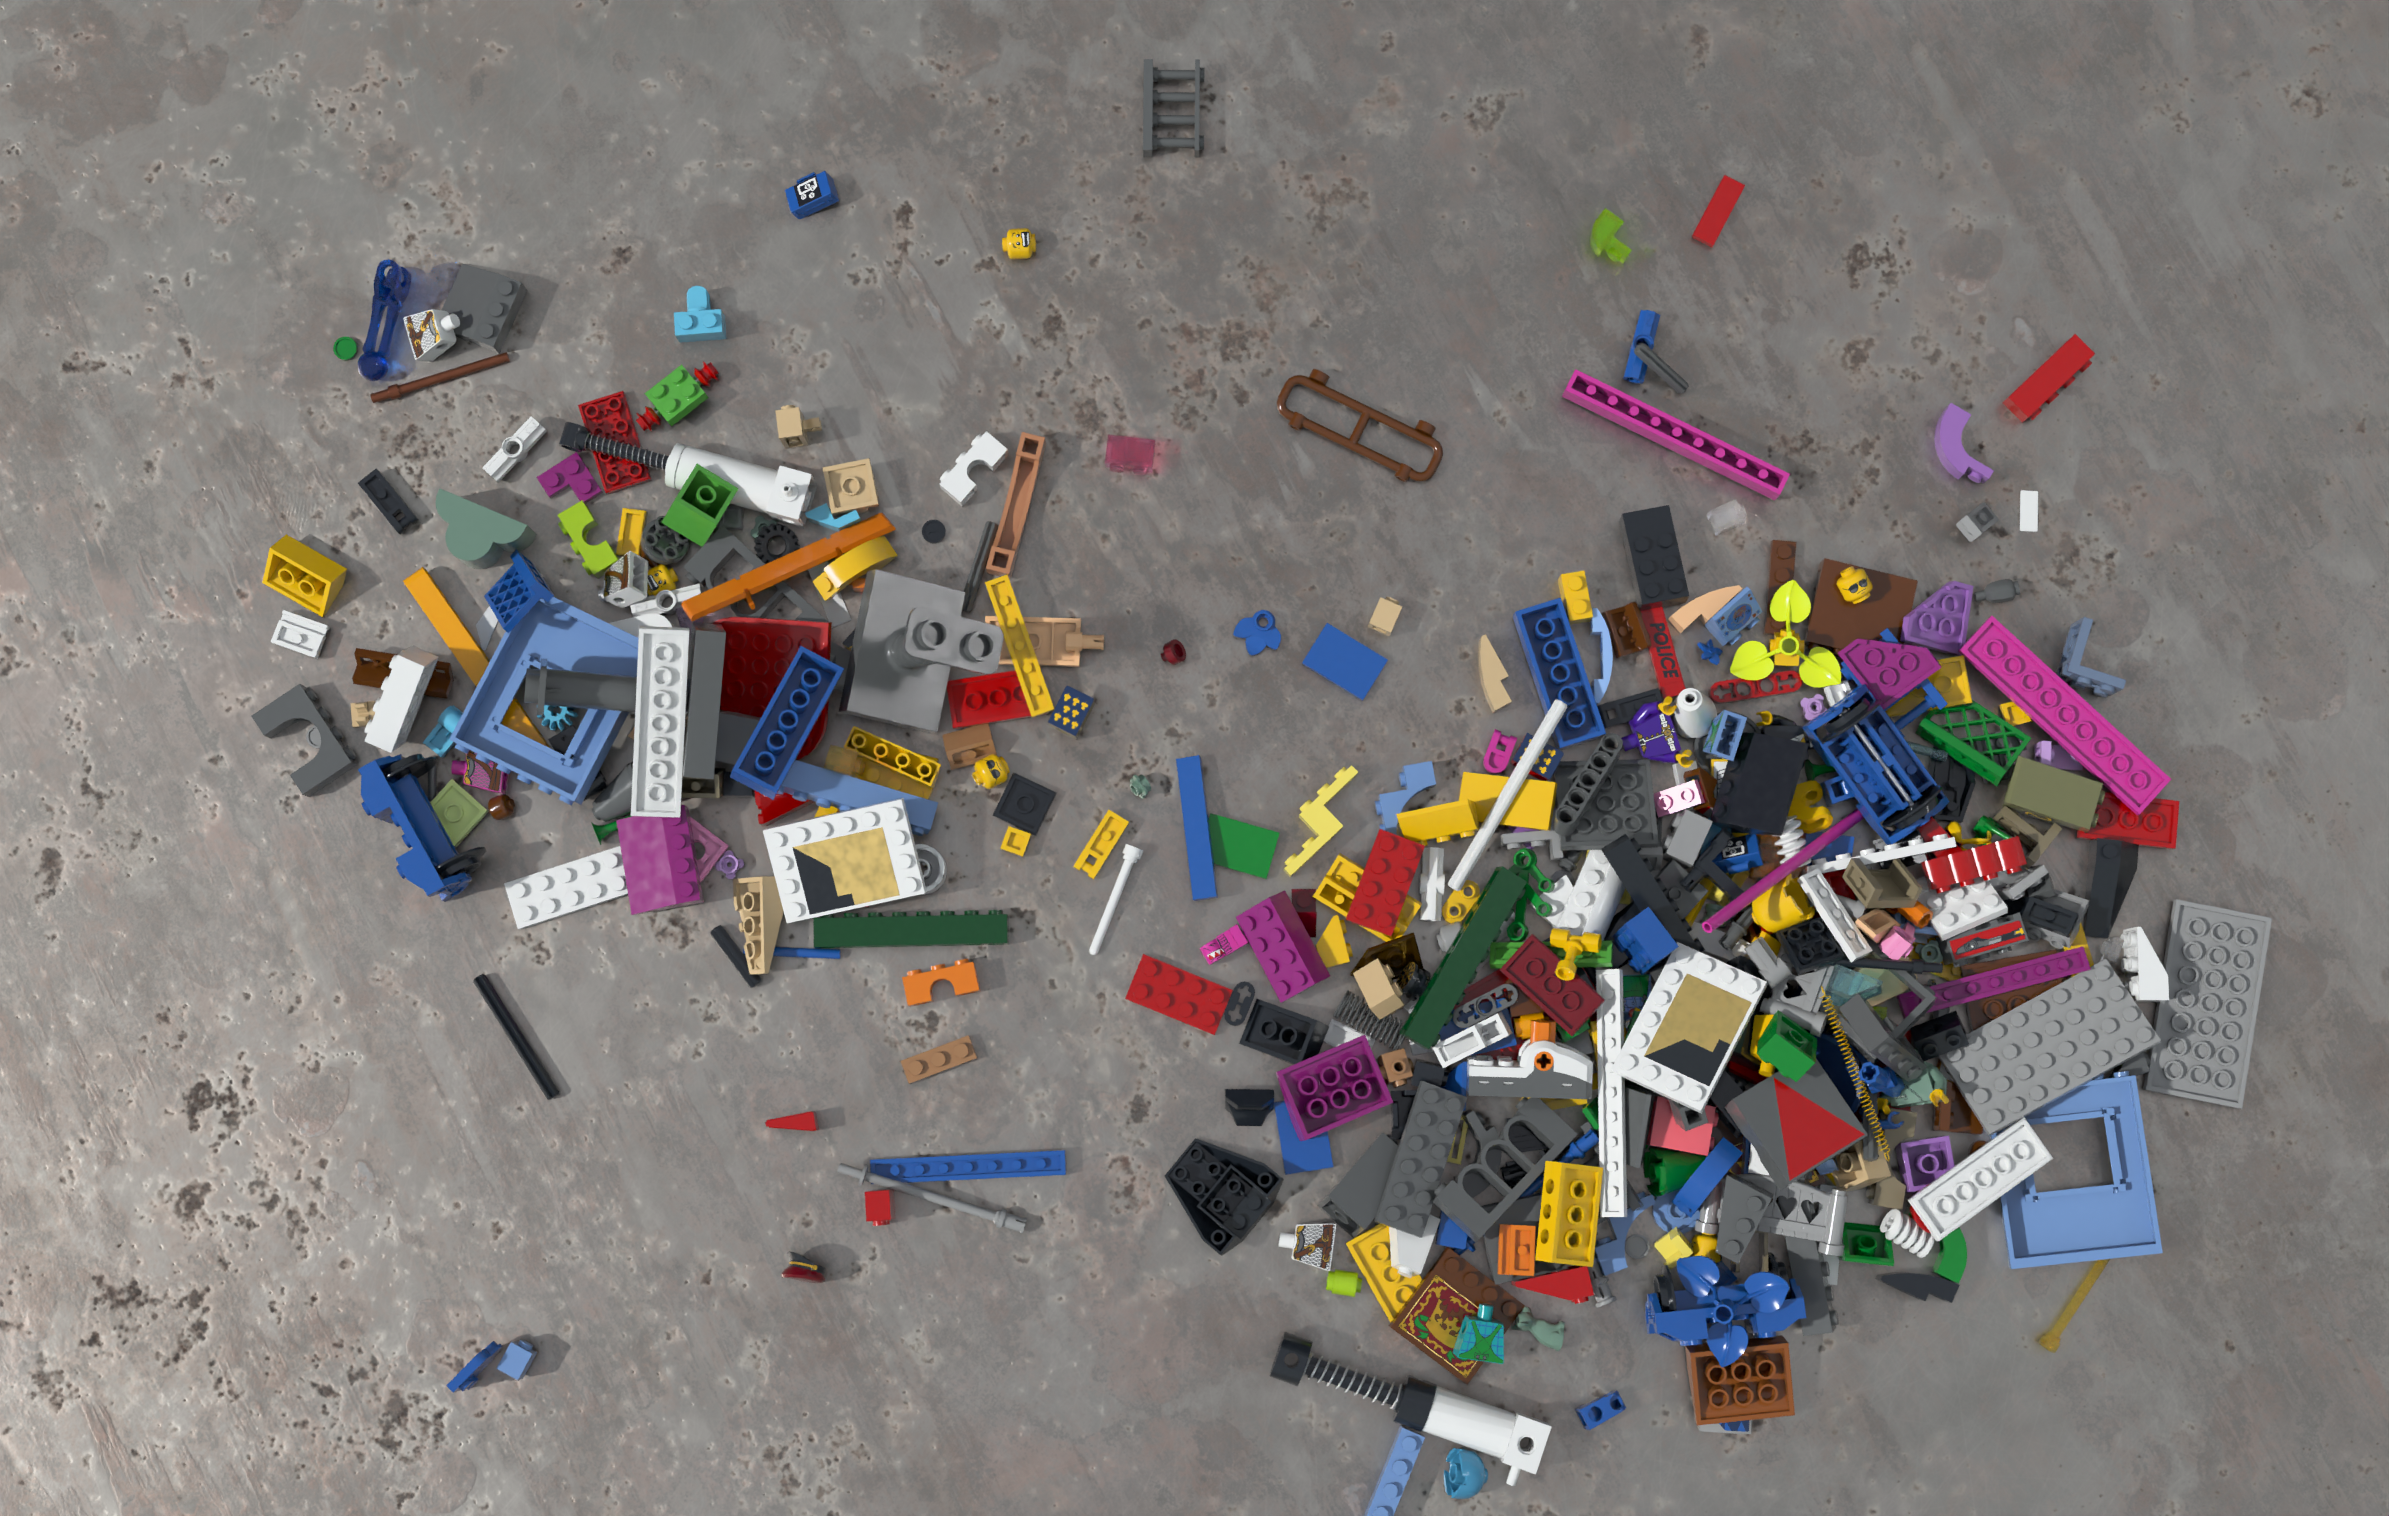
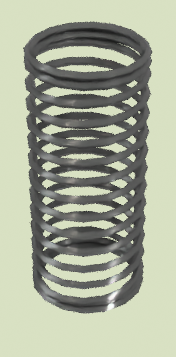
M1347 990L1333 1017L1338 1019L1346 1007L1341 1022L1351 1010L1346 1020V1024H1348L1356 1012L1350 1026L1353 1027L1360 1016L1355 1029H1358L1366 1016L1360 1032L1364 1030L1371 1019L1365 1035L1368 1034L1375 1023L1370 1033V1037H1372L1380 1025L1374 1038L1375 1040H1377L1386 1026L1379 1043L1383 1041L1391 1028L1384 1046L1395 1032L1389 1048L1392 1047L1397 1039L1393 1050H1398L1405 1039L1404 1036L1399 1035L1402 1029V1020H1399L1396 1024L1398 1018L1395 1017L1391 1022L1392 1014L1388 1018L1385 1016L1380 1020L1377 1019L1378 1017L1373 1012L1371 1013L1367 1002L1363 1005L1364 998L1358 1003L1359 996H1356L1352 1002L1355 994H1351V991Z

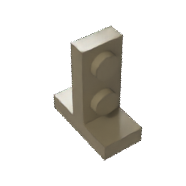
M2004 806L1993 818L1995 822L2013 837L2019 836L2020 842L2030 849L2029 853L2025 856L2027 864L2022 865L2026 870L2036 863L2063 829L2054 823L2042 835L2037 827L2025 822L2020 818L2018 812L2007 806Z

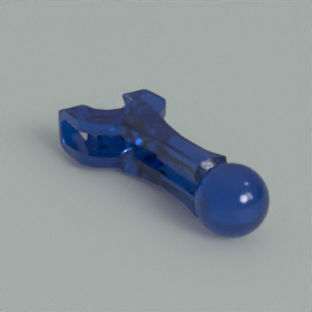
M383 260L377 267L374 279L370 326L362 348L364 354L360 356L357 363L360 375L369 381H378L388 372L387 358L390 357L394 328L402 310L403 302L408 296L411 284L410 272L393 260ZM392 266V268L389 269L387 276H385V269L387 267ZM403 273L404 280L401 282V275ZM388 307L384 331L377 352L375 351L377 336L385 308Z

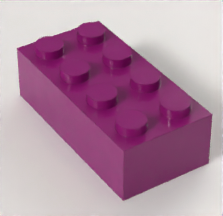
M1286 891L1273 895L1236 916L1281 1003L1330 977Z

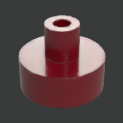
M1173 639L1164 644V652L1161 653V658L1164 662L1169 661L1171 664L1177 665L1186 659V651L1180 641Z

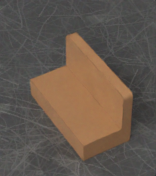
M989 724L965 728L942 736L951 770L975 764L976 761L990 754L997 755Z

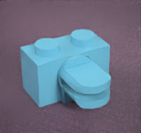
M693 286L688 289L687 312H674L675 336L678 341L682 343L727 339L725 315L721 309L711 310L708 291L702 286Z

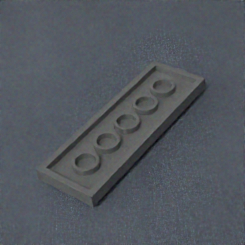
M1420 1081L1374 1220L1375 1222L1422 1238L1433 1200L1436 1196L1434 1192L1439 1187L1467 1097Z

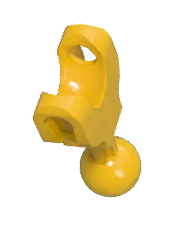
M1817 781L1797 784L1788 816L1797 815L1794 819L1800 820L1801 825L1796 829H1802L1807 834L1826 829L1831 826L1833 821L1832 814L1828 808L1824 806L1809 807L1819 802L1823 795V789ZM1732 833L1734 837L1748 835L1746 833Z

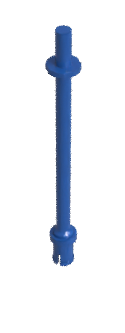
M1591 1128L1576 1142L1572 1141L1569 1144V1151L1556 1162L1571 1163L1574 1159H1583L1586 1156L1585 1153L1599 1142V1136ZM1544 1172L1520 1197L1532 1195L1543 1186ZM1468 1236L1465 1249L1453 1248L1452 1250L1459 1256L1467 1249L1474 1252L1476 1250L1475 1242Z

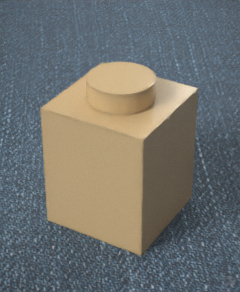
M1380 597L1368 627L1390 636L1402 606L1398 605L1399 602L1391 597H1386L1385 599Z

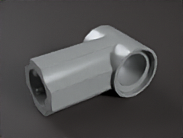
M1763 937L1758 938L1744 948L1759 969L1760 976L1771 989L1792 975L1786 964L1780 957L1774 954Z

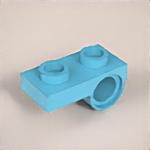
M454 705L447 707L439 716L438 724L423 743L440 757L444 758L455 745V742L449 739L463 712Z

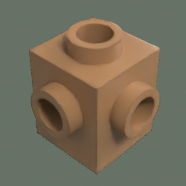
M1404 1048L1382 1054L1377 1058L1386 1086L1393 1084L1394 1088H1398L1408 1084L1407 1080L1413 1076L1414 1066L1412 1060L1407 1058Z

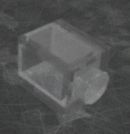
M1736 499L1707 513V518L1716 536L1743 525L1747 516L1743 505L1738 504Z

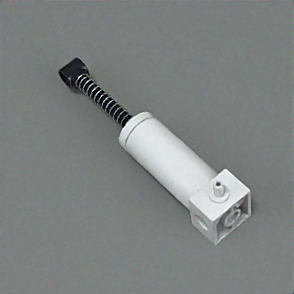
M571 422L565 423L559 446L574 452L590 449L591 451L602 452L603 455H613L614 457H620L621 460H631L645 466L650 465V467L662 469L665 471L666 486L679 490L682 489L696 464H699L738 488L730 504L769 514L772 520L805 529L808 519L805 513L811 509L818 485L812 474L784 466H779V469L775 470L677 443L670 455L666 456L665 453L663 455L660 452L655 453L653 450L642 449V447L637 448L635 445L630 446V444L626 445L624 442L619 443L618 440L612 441V439L608 440L606 437L601 438L600 435L598 437L594 436V434L591 435V431L588 428Z

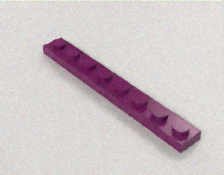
M2084 947L1930 986L1935 993L1936 1001L1926 1013L2089 971L2091 969ZM1913 991L1897 995L1903 1019L1923 1001Z

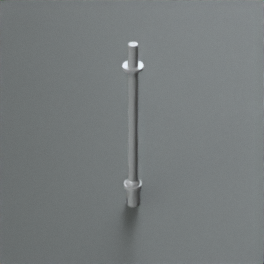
M840 1163L837 1171L838 1173L860 1179L859 1186H862L864 1181L991 1220L1000 1229L1005 1227L1023 1233L1027 1218L1006 1213L1007 1210L1005 1209L995 1212L868 1172V1165L866 1164L863 1170Z

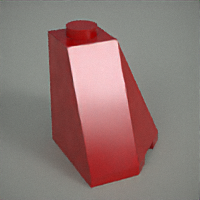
M755 791V802L758 810H761V814H758V821L761 826H768L815 801L808 799L807 801H799L794 799L792 794L785 792L777 794L775 799L772 800Z

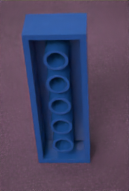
M1561 597L1516 611L1512 617L1545 716L1556 699L1567 704V709L1552 733L1555 747L1561 751L1602 738L1606 731Z
M800 646L733 767L730 778L774 800L840 680L844 668Z

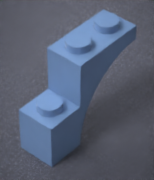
M1432 761L1403 766L1402 772L1399 773L1401 787L1405 786L1406 790L1379 794V801H1375L1376 813L1382 816L1383 824L1379 825V829L1397 835V814L1401 813L1405 804L1413 796L1436 786Z
M1644 1191L1637 1193L1644 1205L1637 1211H1632L1631 1208L1627 1209V1217H1610L1607 1219L1614 1239L1611 1240L1610 1236L1601 1238L1596 1241L1597 1245L1595 1246V1255L1604 1276L1628 1267L1625 1258L1626 1236L1635 1218L1642 1211L1656 1204L1652 1194L1646 1195Z

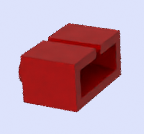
M894 1190L865 1192L866 1222L872 1221L873 1226L888 1225L890 1220L896 1219Z

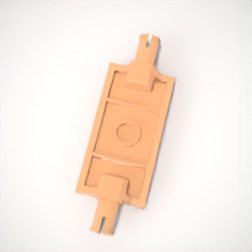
M985 616V623L1000 627L997 616ZM1023 617L1039 666L1080 667V651L1082 649L1104 650V635H1083V632H1081V618ZM1004 639L999 665H1013Z

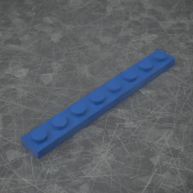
M1065 1150L876 1159L870 1160V1172L903 1183L1066 1175Z

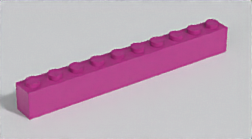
M1576 369L1562 397L1774 501L1781 494L1790 476L1789 473Z

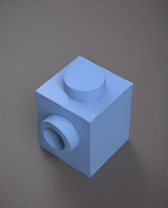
M525 1340L513 1341L508 1346L496 1369L516 1380L523 1379L537 1352L532 1349L533 1345Z

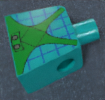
M1479 1303L1477 1317L1465 1315L1453 1349V1354L1456 1357L1498 1364L1504 1363V1326L1499 1320L1492 1319L1493 1305Z

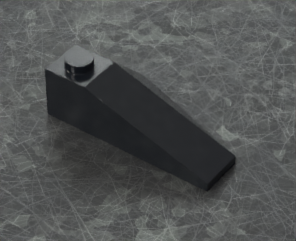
M2101 838L2089 841L2085 899L2089 900V907L2084 915L2083 930L2085 937L2108 939L2137 871L2139 845Z

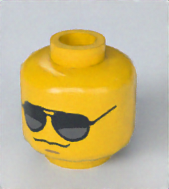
M1852 566L1840 572L1841 577L1836 584L1847 602L1856 604L1871 596L1870 591L1873 589V585L1864 569H1854Z
M990 754L975 762V772L972 773V776L978 786L982 784L986 789H992L1007 780V774L1010 773V770L1002 756L998 757L996 754Z

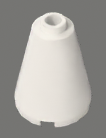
M1694 688L1684 689L1671 704V706H1677L1675 712L1670 715L1675 732L1685 738H1701L1709 733L1711 723L1717 716L1715 704L1708 696Z

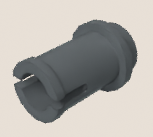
M1569 850L1564 858L1560 860L1559 866L1571 873L1572 870L1577 869L1576 864L1586 850Z

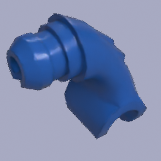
M1863 1107L1859 1108V1115H1861V1123H1863ZM1895 1111L1891 1112L1885 1120L1878 1119V1122H1880L1879 1126L1882 1129L1900 1128L1904 1121L1898 1124L1893 1123V1117L1900 1114V1112Z

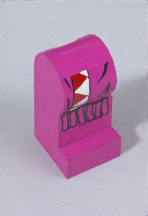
M1236 924L1202 946L1200 951L1208 964L1211 965L1246 946L1248 942Z

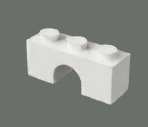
M987 431L983 435L979 434L971 443L972 448L967 453L965 451L962 452L955 461L957 463L952 470H946L940 477L941 482L939 485L941 489L962 507L978 490L977 485L969 478L970 470L976 465H985L994 472L1009 455L1008 449Z

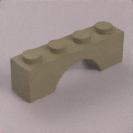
M1890 1108V1113L1894 1111L1900 1112V1114L1893 1117L1894 1124L1904 1121L1900 1128L1880 1130L1884 1131L1882 1135H1885L1884 1139L1887 1140L1885 1144H1889L1887 1148H1890L1888 1152L1889 1162L1887 1161L1891 1176L1867 1186L1866 1198L1869 1199L1868 1203L1872 1205L1903 1210L1906 1185L1894 1176L1891 1170L1890 1159L1894 1148L1901 1141L1914 1137L1917 1113ZM1880 1111L1879 1119L1885 1120L1889 1114H1884V1112Z

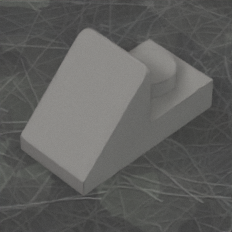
M1983 502L1962 518L1956 526L1968 541L1972 542L1999 519L1987 504Z

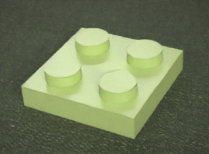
M453 779L430 802L455 847L464 840L489 812Z

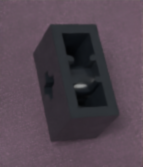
M1957 1011L1916 1025L1910 1029L1914 1044L1923 1062L1969 1045L1965 1028Z

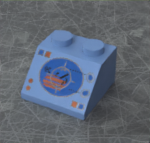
M1747 586L1704 626L1722 646L1728 642L1733 645L1742 637L1741 630L1745 627L1750 630L1760 621L1757 616L1762 613V610L1752 591Z

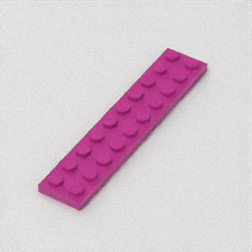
M1990 616L1958 650L1965 659L2136 815L2141 814L2171 780L2169 776L1993 616Z

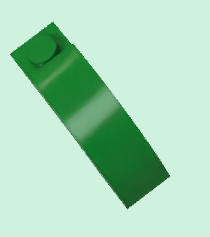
M1907 1206L1904 1211V1214H1907L1910 1218H1913L1910 1212L1911 1206ZM1960 1227L1938 1241L1939 1253L1931 1270L1932 1273L1959 1284L1967 1263V1246Z

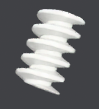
M1797 815L1787 817L1782 836H1779L1780 839L1774 843L1777 846L1783 847L1777 852V855H1785V858L1779 861L1780 864H1783L1804 848L1802 846L1806 844L1805 839L1799 838L1804 834L1803 830L1796 829L1801 825L1800 820L1794 819ZM1811 858L1800 867L1811 863Z
M1898 1209L1890 1210L1880 1225V1231L1885 1232L1886 1239H1893L1895 1244H1901V1247L1904 1249L1909 1248V1252L1916 1253L1919 1258L1925 1257L1934 1244L1935 1239L1931 1233L1922 1230L1913 1218H1910Z

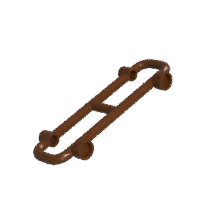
M1313 369L1309 377L1296 375L1289 378L1284 384L1277 399V409L1284 418L1290 420L1288 426L1298 431H1301L1302 427L1309 429L1396 471L1394 477L1403 482H1407L1409 478L1419 482L1426 481L1435 474L1443 457V448L1440 442L1432 437L1436 430V427L1432 424L1419 420L1415 428L1410 427L1327 387L1326 384L1330 377L1317 369ZM1301 384L1362 413L1350 438L1332 431L1298 412L1289 410L1286 406V401L1293 387ZM1372 418L1430 446L1434 450V454L1427 469L1424 472H1417L1406 464L1399 463L1359 444L1358 441L1369 419Z

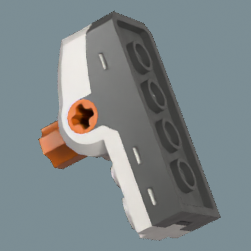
M1547 1019L1531 1020L1530 1039L1525 1041L1519 1049L1517 1060H1512L1510 1056H1497V1060H1493L1491 1056L1486 1055L1468 1056L1467 1093L1468 1096L1592 1099L1593 1062L1589 1056L1576 1048L1555 1041L1556 1021ZM1542 1054H1545L1546 1057H1543V1061H1539L1538 1059L1541 1058Z

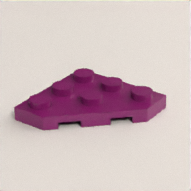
M1857 638L1838 652L1859 682L1867 686L1876 700L1879 699L1881 701L1880 706L1883 710L1942 667L1927 647Z

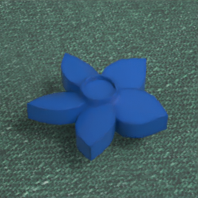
M1711 639L1706 645L1699 642L1697 645L1703 651L1701 658L1703 660L1709 659L1712 664L1718 665L1720 661L1719 656L1723 651L1717 647L1714 648Z

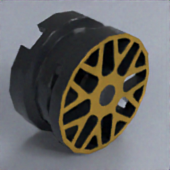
M1411 962L1403 969L1397 983L1403 993L1406 994V997L1415 1001L1417 1000L1415 996H1421L1426 990V980L1430 981L1431 973L1424 968L1419 969L1416 963Z

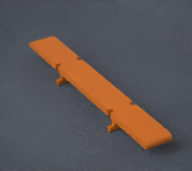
M878 513L830 535L831 538L829 539L826 537L740 575L738 580L734 578L683 601L681 606L691 621L716 612L742 599L754 610L755 604L752 601L751 595L833 558L836 560L853 548L892 532L896 528L883 513Z

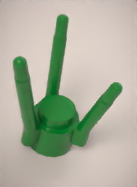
M1985 815L1979 819L1972 831L1977 833L1974 838L1985 839L1987 831H1991L1992 836L1997 834L2003 839L2011 838L1999 830L2004 829L1997 822Z

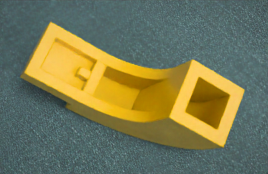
M885 536L878 537L853 548L826 566L824 572L812 582L825 601L831 600L851 582L867 574L868 571L882 569L898 555Z

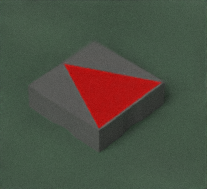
M1817 1059L1816 1063L1797 1082L1790 1077H1784L1778 1071L1735 1097L1725 1106L1744 1137L1754 1146L1761 1163L1780 1191L1868 1136Z

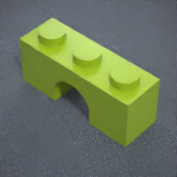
M581 500L558 514L561 520L558 525L565 536L569 534L573 542L570 545L577 556L581 554L585 562L582 565L588 575L593 574L599 579L604 576L605 571L616 563L619 558L607 540L598 545H589L587 543L588 532L596 527L598 523L588 506Z

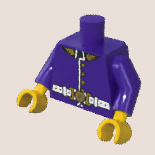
M1665 697L1663 702L1656 701L1643 704L1633 716V719L1629 721L1632 734L1621 738L1623 741L1622 747L1625 752L1637 747L1643 758L1667 763L1679 762L1682 767L1687 768L1694 761L1687 760L1685 757H1690L1693 753L1689 749L1683 751L1682 754L1679 752L1681 747L1670 717L1677 707L1676 705L1669 706L1673 700L1672 697Z

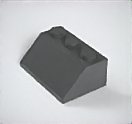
M1625 1084L1626 1164L1640 1168L1644 1161L1654 1091L1641 1086Z

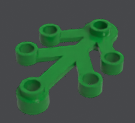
M1528 848L1520 849L1515 853L1513 858L1514 865L1508 869L1516 875L1519 874V877L1527 881L1524 886L1526 891L1523 897L1516 901L1515 922H1512L1507 928L1508 937L1516 942H1522L1528 937L1529 931L1525 925L1527 898L1536 907L1538 915L1549 917L1553 911L1551 904L1544 902L1529 884L1530 873L1538 882L1540 891L1551 893L1555 888L1554 881L1546 878L1536 866L1537 856L1535 852ZM1529 857L1528 863L1524 865V859ZM1548 881L1549 887L1544 889V884ZM1546 905L1547 911L1542 913V907ZM1522 928V934L1518 937L1517 932Z

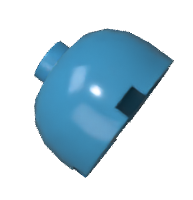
M1459 1448L1450 1450L1446 1458V1462H1450L1449 1472L1444 1470L1445 1491L1447 1495H1452L1451 1498L1469 1499L1477 1495L1487 1482L1488 1471L1479 1455L1475 1452Z

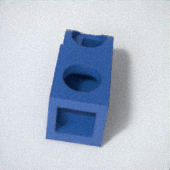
M1614 1390L1575 1408V1411L1584 1429L1591 1430L1624 1411L1626 1406L1618 1390Z

